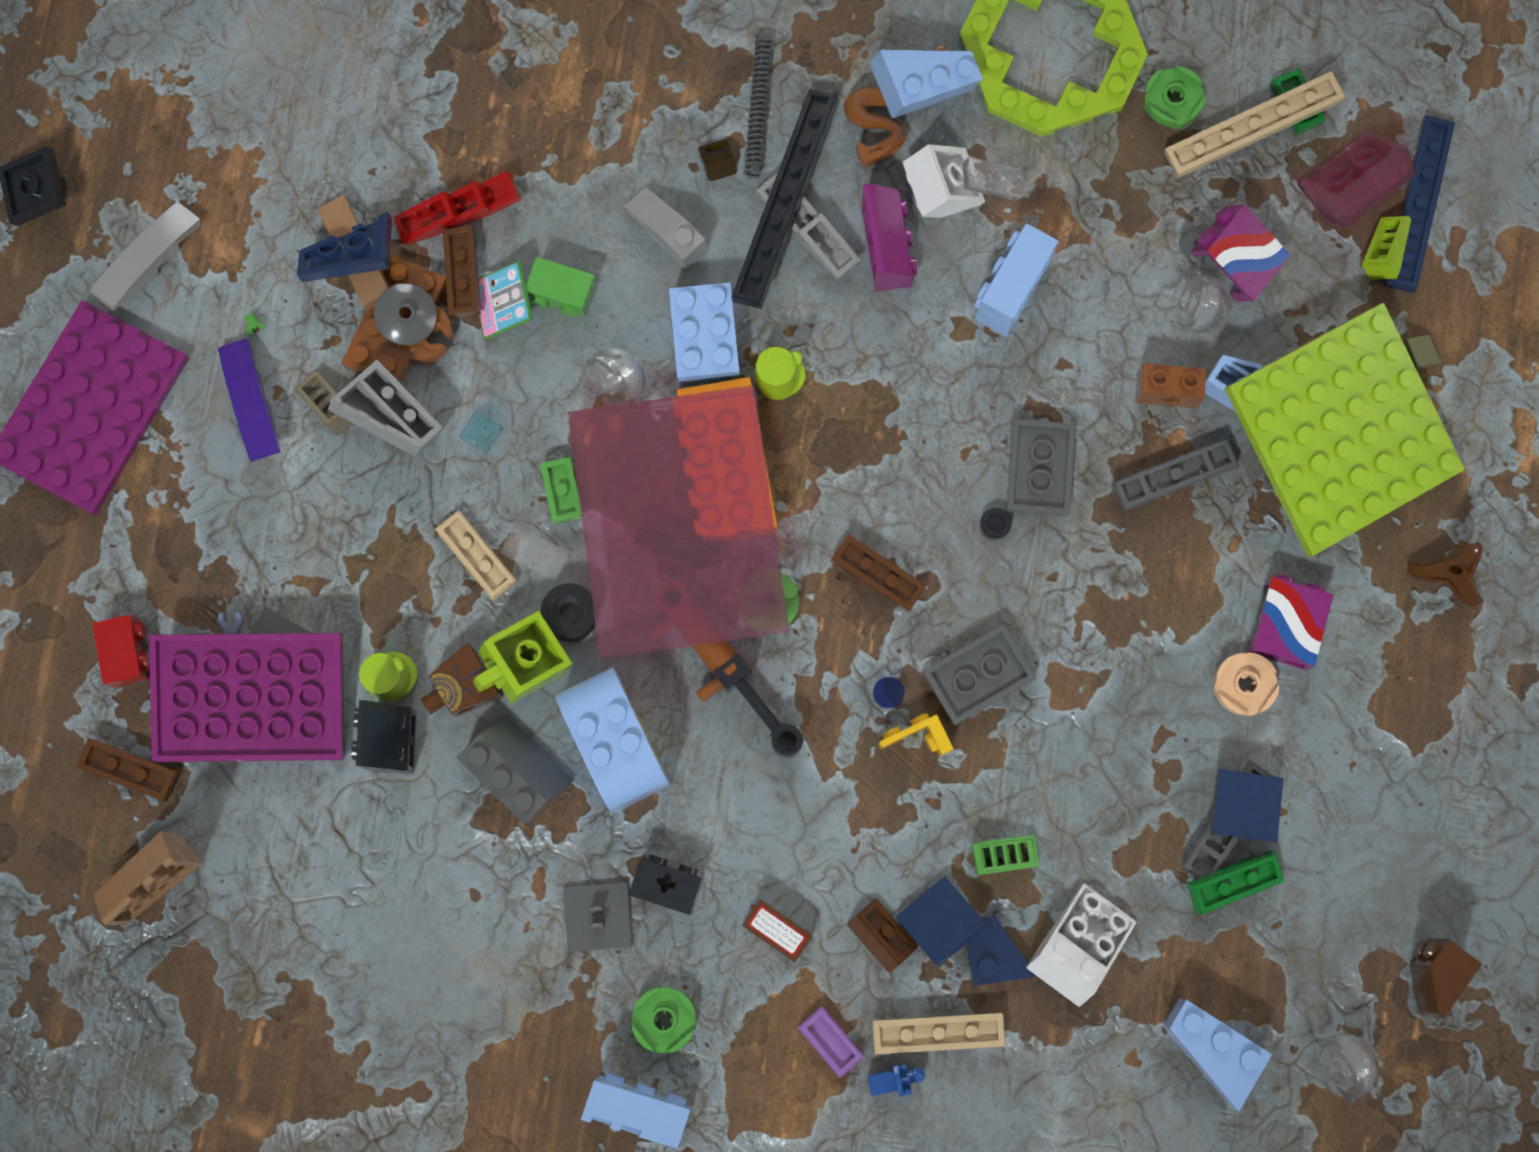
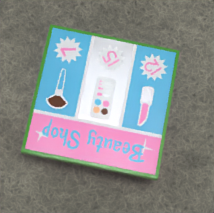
M521 261L514 262L479 279L481 315H479L485 340L533 320Z

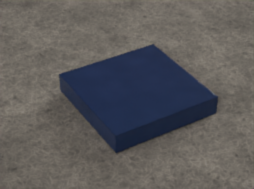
M1218 769L1210 833L1277 843L1284 778Z
M946 876L896 916L897 920L937 968L987 927L982 918Z

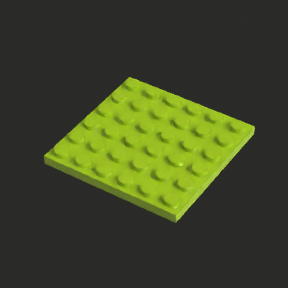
M1384 303L1366 310L1224 388L1307 556L1318 554L1465 470Z

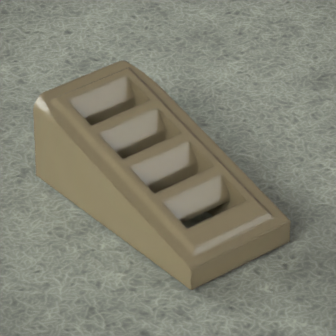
M318 369L294 388L327 428L336 436L341 435L353 424L331 411H328L326 414L324 413L328 410L330 400L339 392ZM320 383L323 384L313 395H308ZM328 392H330V394L326 398H324L318 405L316 404Z

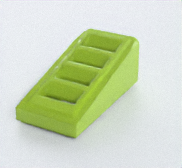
M1410 216L1380 218L1362 263V267L1370 279H1397L1411 224ZM1387 230H1397L1394 233H1386Z

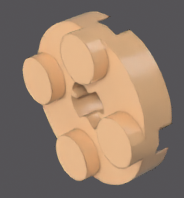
M1239 653L1228 657L1219 665L1214 675L1212 690L1219 703L1226 710L1236 715L1250 717L1267 710L1275 702L1279 693V684L1277 685V677L1275 675L1277 672L1272 663L1265 657L1256 653ZM1249 676L1253 680L1251 685H1254V689L1252 692L1250 690L1243 692L1239 688L1241 686L1238 684L1239 678L1245 679Z

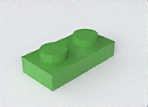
M571 457L540 463L553 524L583 519L584 514Z

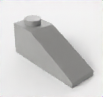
M646 186L623 206L684 271L707 252L706 239L682 215Z

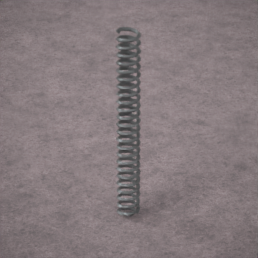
M759 33L755 35L756 45L754 46L755 56L753 58L755 62L753 63L754 68L752 70L754 73L752 74L751 107L749 108L750 118L748 119L749 130L747 131L749 135L747 136V152L745 153L747 158L744 165L746 168L744 174L750 178H759V175H750L747 171L754 173L762 171L759 168L762 166V163L758 161L763 159L760 155L763 154L761 149L764 147L760 144L764 143L761 138L765 137L762 134L765 129L762 127L766 125L763 122L766 120L764 117L766 112L763 110L767 109L765 106L767 101L765 99L768 96L765 93L768 92L766 87L769 86L767 83L769 78L766 76L770 75L768 72L770 67L768 65L771 63L769 61L771 58L769 54L772 51L769 48L772 47L770 42L773 41L770 37H758Z

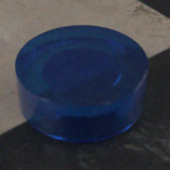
M893 677L881 678L873 688V699L883 709L896 708L904 698L905 691L902 683Z

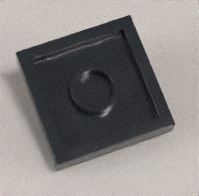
M46 146L0 166V182L10 224L19 226L52 210L66 206L63 190L67 189L66 182L59 174L54 149Z

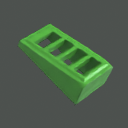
M1035 835L971 844L976 876L1040 867ZM1020 843L1027 844L1029 862H1023ZM1014 844L1017 862L1015 864L1010 862L1008 845ZM998 846L1002 848L1004 865L1001 866L998 865L996 847ZM984 848H989L992 867H986Z

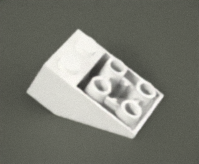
M1084 883L1042 941L1026 968L1080 1007L1096 993L1137 922Z

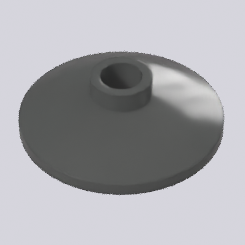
M397 284L386 289L380 295L375 305L374 318L378 330L387 340L398 345L409 346L422 342L431 334L436 324L437 311L433 299L425 290L412 284ZM402 308H409L412 314L409 318L404 319L399 315Z

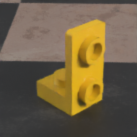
M927 713L910 721L912 726L903 731L898 726L881 734L884 740L878 743L881 750L926 729L928 734L924 735V738L932 753L937 751L939 757L953 750L937 714L929 718Z

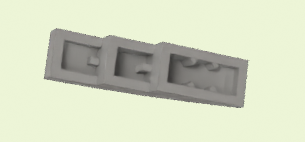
M777 173L755 192L765 205ZM803 196L790 233L837 280L861 259L822 213L818 214Z
M177 201L154 220L118 256L90 289L91 294L113 311L158 276V267L179 251V243L200 227V218Z

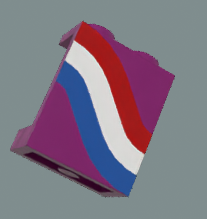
M1245 204L1228 205L1216 214V221L1213 225L1200 234L1197 238V245L1191 253L1194 256L1208 255L1236 285L1230 292V295L1237 302L1255 301L1289 258L1290 254Z
M1277 574L1276 577L1272 576L1264 583L1263 588L1268 590L1256 635L1253 639L1249 640L1246 653H1256L1266 659L1307 671L1316 665L1334 594L1325 592V588L1320 585L1308 583L1306 586L1294 583L1295 579L1292 577Z

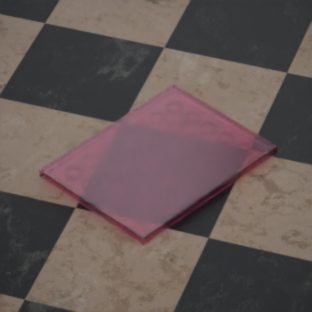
M754 385L568 412L600 659L790 632Z

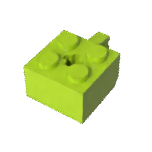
M537 611L493 635L482 644L478 652L485 661L483 666L486 671L476 676L473 683L479 693L493 685H496L498 690L502 688L510 703L514 704L563 676L572 665V662L541 613Z

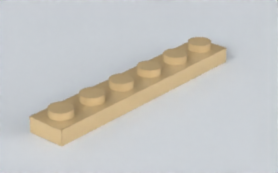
M1331 71L1165 148L1164 154L1178 179L1343 102L1345 95Z

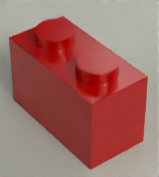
M125 615L92 623L103 685L115 688L150 680V655L148 652H145L143 641L146 640L147 633L140 619L132 615Z

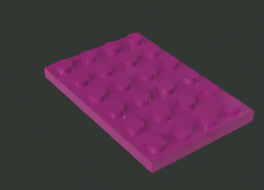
M81 300L0 434V466L96 516L190 358L177 349Z
M343 632L149 635L152 762L314 761L345 759Z

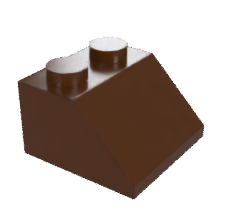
M1428 938L1427 940H1422L1415 947L1412 953L1414 959L1410 963L1418 1011L1424 1015L1445 1018L1482 963L1450 939Z

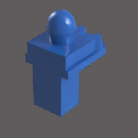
M904 1063L899 1065L892 1064V1070L867 1075L872 1096L897 1091L899 1097L912 1094L910 1084L921 1083L925 1078V1072L922 1068L913 1067L912 1070L907 1071L906 1064Z

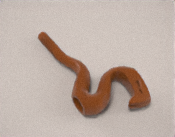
M939 44L932 51H947L944 45ZM862 87L856 89L848 96L843 105L844 114L855 126L865 129H884L891 134L887 139L870 147L865 146L861 142L857 143V156L862 166L868 167L878 164L894 155L905 142L906 133L903 126L891 117L873 114L866 110L868 106H887L881 90L878 88Z

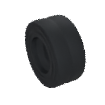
M566 583L554 587L546 594L541 605V615L557 639L574 642L584 639L595 629L599 618V609L593 595L586 588L578 584ZM573 604L578 607L579 614L575 620L566 621L561 617V610L565 605Z

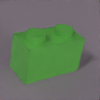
M536 257L526 287L532 305L542 309H547L550 306L559 309L561 314L571 318H576L577 315L586 318L597 282L594 274Z

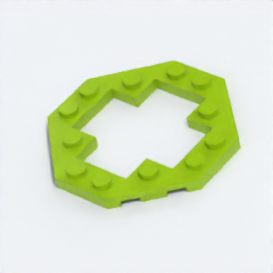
M976 0L960 31L959 39L965 51H972L983 78L977 86L979 85L988 113L1044 137L1053 134L1056 130L1068 126L1074 127L1092 121L1095 117L1107 113L1113 114L1122 111L1148 56L1127 1L1081 0L1103 10L1092 36L1118 47L1097 93L1069 81L1057 106H1054L1003 83L1013 63L1014 56L988 44L1010 0ZM1013 0L1035 11L1039 10L1043 0Z

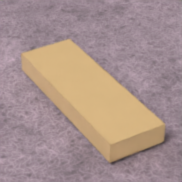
M459 510L435 528V531L493 601L497 600L518 583Z

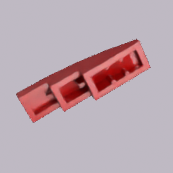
M505 171L481 184L474 181L450 194L443 191L393 218L402 243L408 245L443 234L442 230L465 226L522 200L512 174Z

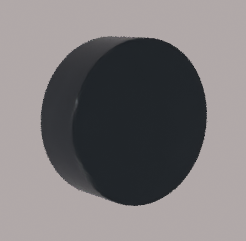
M1001 508L987 510L980 520V530L990 540L1003 539L1007 536L1012 526L1010 515Z

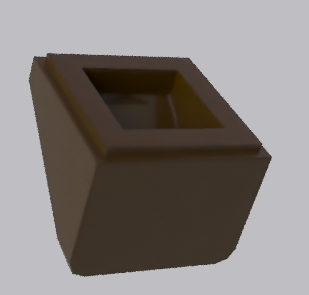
M727 139L698 147L709 181H715L737 173L734 156Z

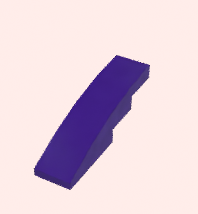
M245 338L219 347L218 353L249 460L254 462L280 453L281 450L271 407L265 397L261 375L256 369L249 341Z

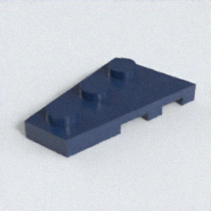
M388 211L378 215L379 220L364 226L363 223L353 226V232L339 238L331 236L299 250L297 276L301 282L389 269L392 217Z

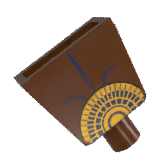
M469 643L463 645L430 674L429 678L436 690L421 698L423 705L430 715L446 706L449 712L456 717L503 697L496 685L480 693L477 690L473 680H475L476 676L485 672L486 669L475 649Z

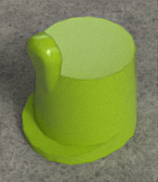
M770 347L764 350L757 359L753 373V382L757 391L765 398L771 400H782L798 393L803 387L806 378L805 367L802 364V355L799 350H794L790 353L781 347Z
M393 651L376 653L367 657L360 667L359 677L360 682L372 697L382 702H393L403 698L413 690L417 684L418 671L417 666L410 657L404 653Z

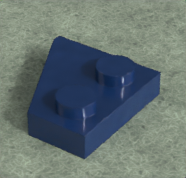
M995 916L982 918L987 927L966 944L972 986L1035 977V974L1026 968L1028 962Z

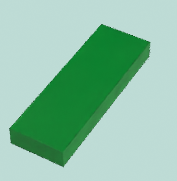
M1269 850L1186 884L1195 914L1201 916L1283 883L1284 878L1276 852Z

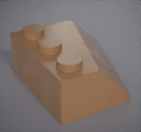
M160 831L135 856L130 858L117 873L108 876L99 884L101 888L93 896L100 919L104 925H127L203 864L181 834Z

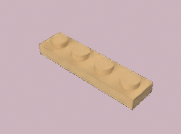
M1002 1012L872 1020L874 1054L1005 1047Z

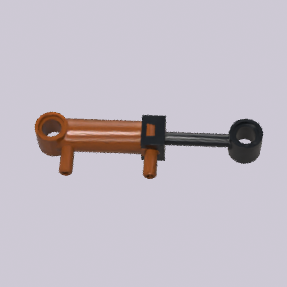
M675 581L663 584L658 590L657 602L666 617L648 631L651 638L657 640L675 626L715 677L697 691L698 697L705 702L721 688H724L729 693L736 687L772 732L770 736L774 752L783 758L796 756L801 751L803 745V736L796 726L779 722L746 679L752 675V670L741 656L735 652L690 596L686 588L681 583ZM677 592L682 596V600L677 606L671 607L665 603V598L669 593ZM790 733L795 736L796 745L792 749L785 750L779 746L778 739L782 734Z

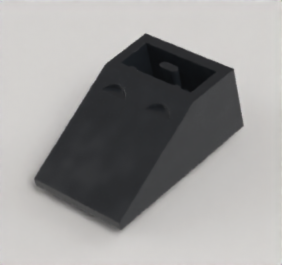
M359 700V708H355L353 712L354 728H357V741L352 742L351 757L352 760L356 761L355 766L375 773L414 774L417 711L411 707Z

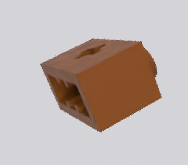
M1143 363L1137 373L1135 403L1197 408L1204 400L1206 369Z

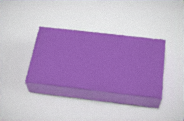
M823 1006L798 1026V1029L839 1078L865 1057Z

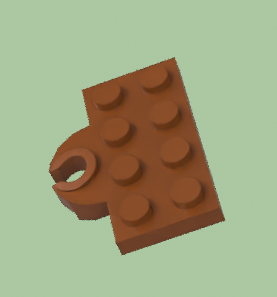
M392 256L389 262V269H386L383 274L389 287L397 284H412L425 290L433 299L437 311L436 324L431 334L440 331L444 333L447 339L453 340V323L445 311L438 307L446 289V276ZM374 306L366 310L341 364L344 368L361 374L378 360L401 384L411 362L422 365L435 364V361L444 356L448 349L441 343L430 344V335L422 342L414 345L404 346L392 343L380 333L376 326ZM402 308L399 312V315L404 319L409 318L412 314L409 308Z

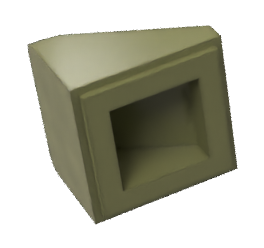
M1430 334L1409 338L1403 342L1417 371L1441 363Z

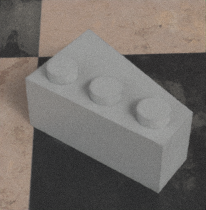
M378 360L330 400L328 407L329 411L414 457H417L434 442L443 429Z

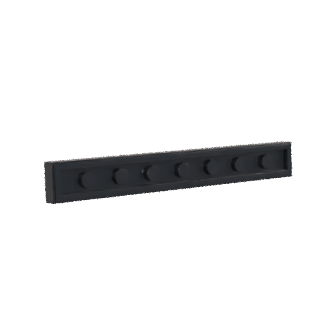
M813 89L808 90L731 298L734 303L760 309L763 307L838 104L837 94Z

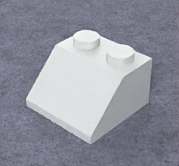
M928 144L902 162L906 171L907 181L911 185L916 199V206L921 212L922 217L942 218L985 203L966 148Z

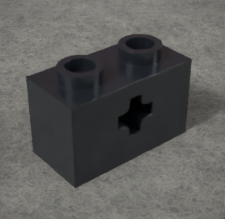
M649 854L648 860L640 858L628 895L692 915L703 878L697 876L698 869L680 864L678 870L666 866L667 859ZM670 874L672 875L671 881L676 883L675 889L669 888L664 893L662 892L663 886L658 884L660 878L666 879L667 875Z

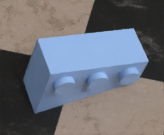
M607 1072L605 1077L600 1075L593 1081L581 1120L591 1122V1119L610 1125V1129L616 1131L622 1129L637 1134L640 1138L678 1149L692 1109L691 1106L686 1105L687 1099L671 1093L668 1094L667 1098L655 1094L656 1088L643 1083H637L636 1087L624 1083V1077Z

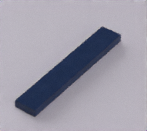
M1425 115L1422 119L1400 216H1410L1411 224L1397 279H1385L1384 286L1410 293H1414L1417 290L1455 122Z

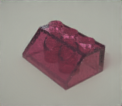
M1365 131L1299 180L1297 185L1326 220L1346 229L1372 208L1378 206L1396 190L1402 188L1404 184L1416 175L1407 146Z

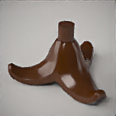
M1460 541L1457 544L1456 550L1449 553L1445 558L1433 563L1415 564L1411 561L1408 562V571L1414 578L1429 583H1446L1453 594L1466 605L1476 606L1484 603V599L1478 593L1474 572L1483 551L1480 542L1469 545L1465 541Z

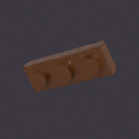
M472 225L444 229L442 232L448 315L451 319L481 315L475 229Z
M849 534L831 558L832 563L908 613L927 586Z
M88 738L76 765L78 769L167 802L179 774L176 770Z

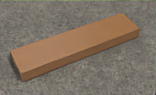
M344 194L318 208L330 237L335 236L339 238L353 232L352 227L359 224L349 200ZM382 270L348 275L362 306L366 310L374 307L380 295L390 288Z

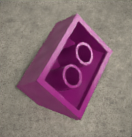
M870 183L863 184L861 210L875 292L911 287L913 276H917V264L915 257L910 258L908 247H912V235L910 228L905 229L903 221L904 218H907L905 200H900L899 192L896 189Z

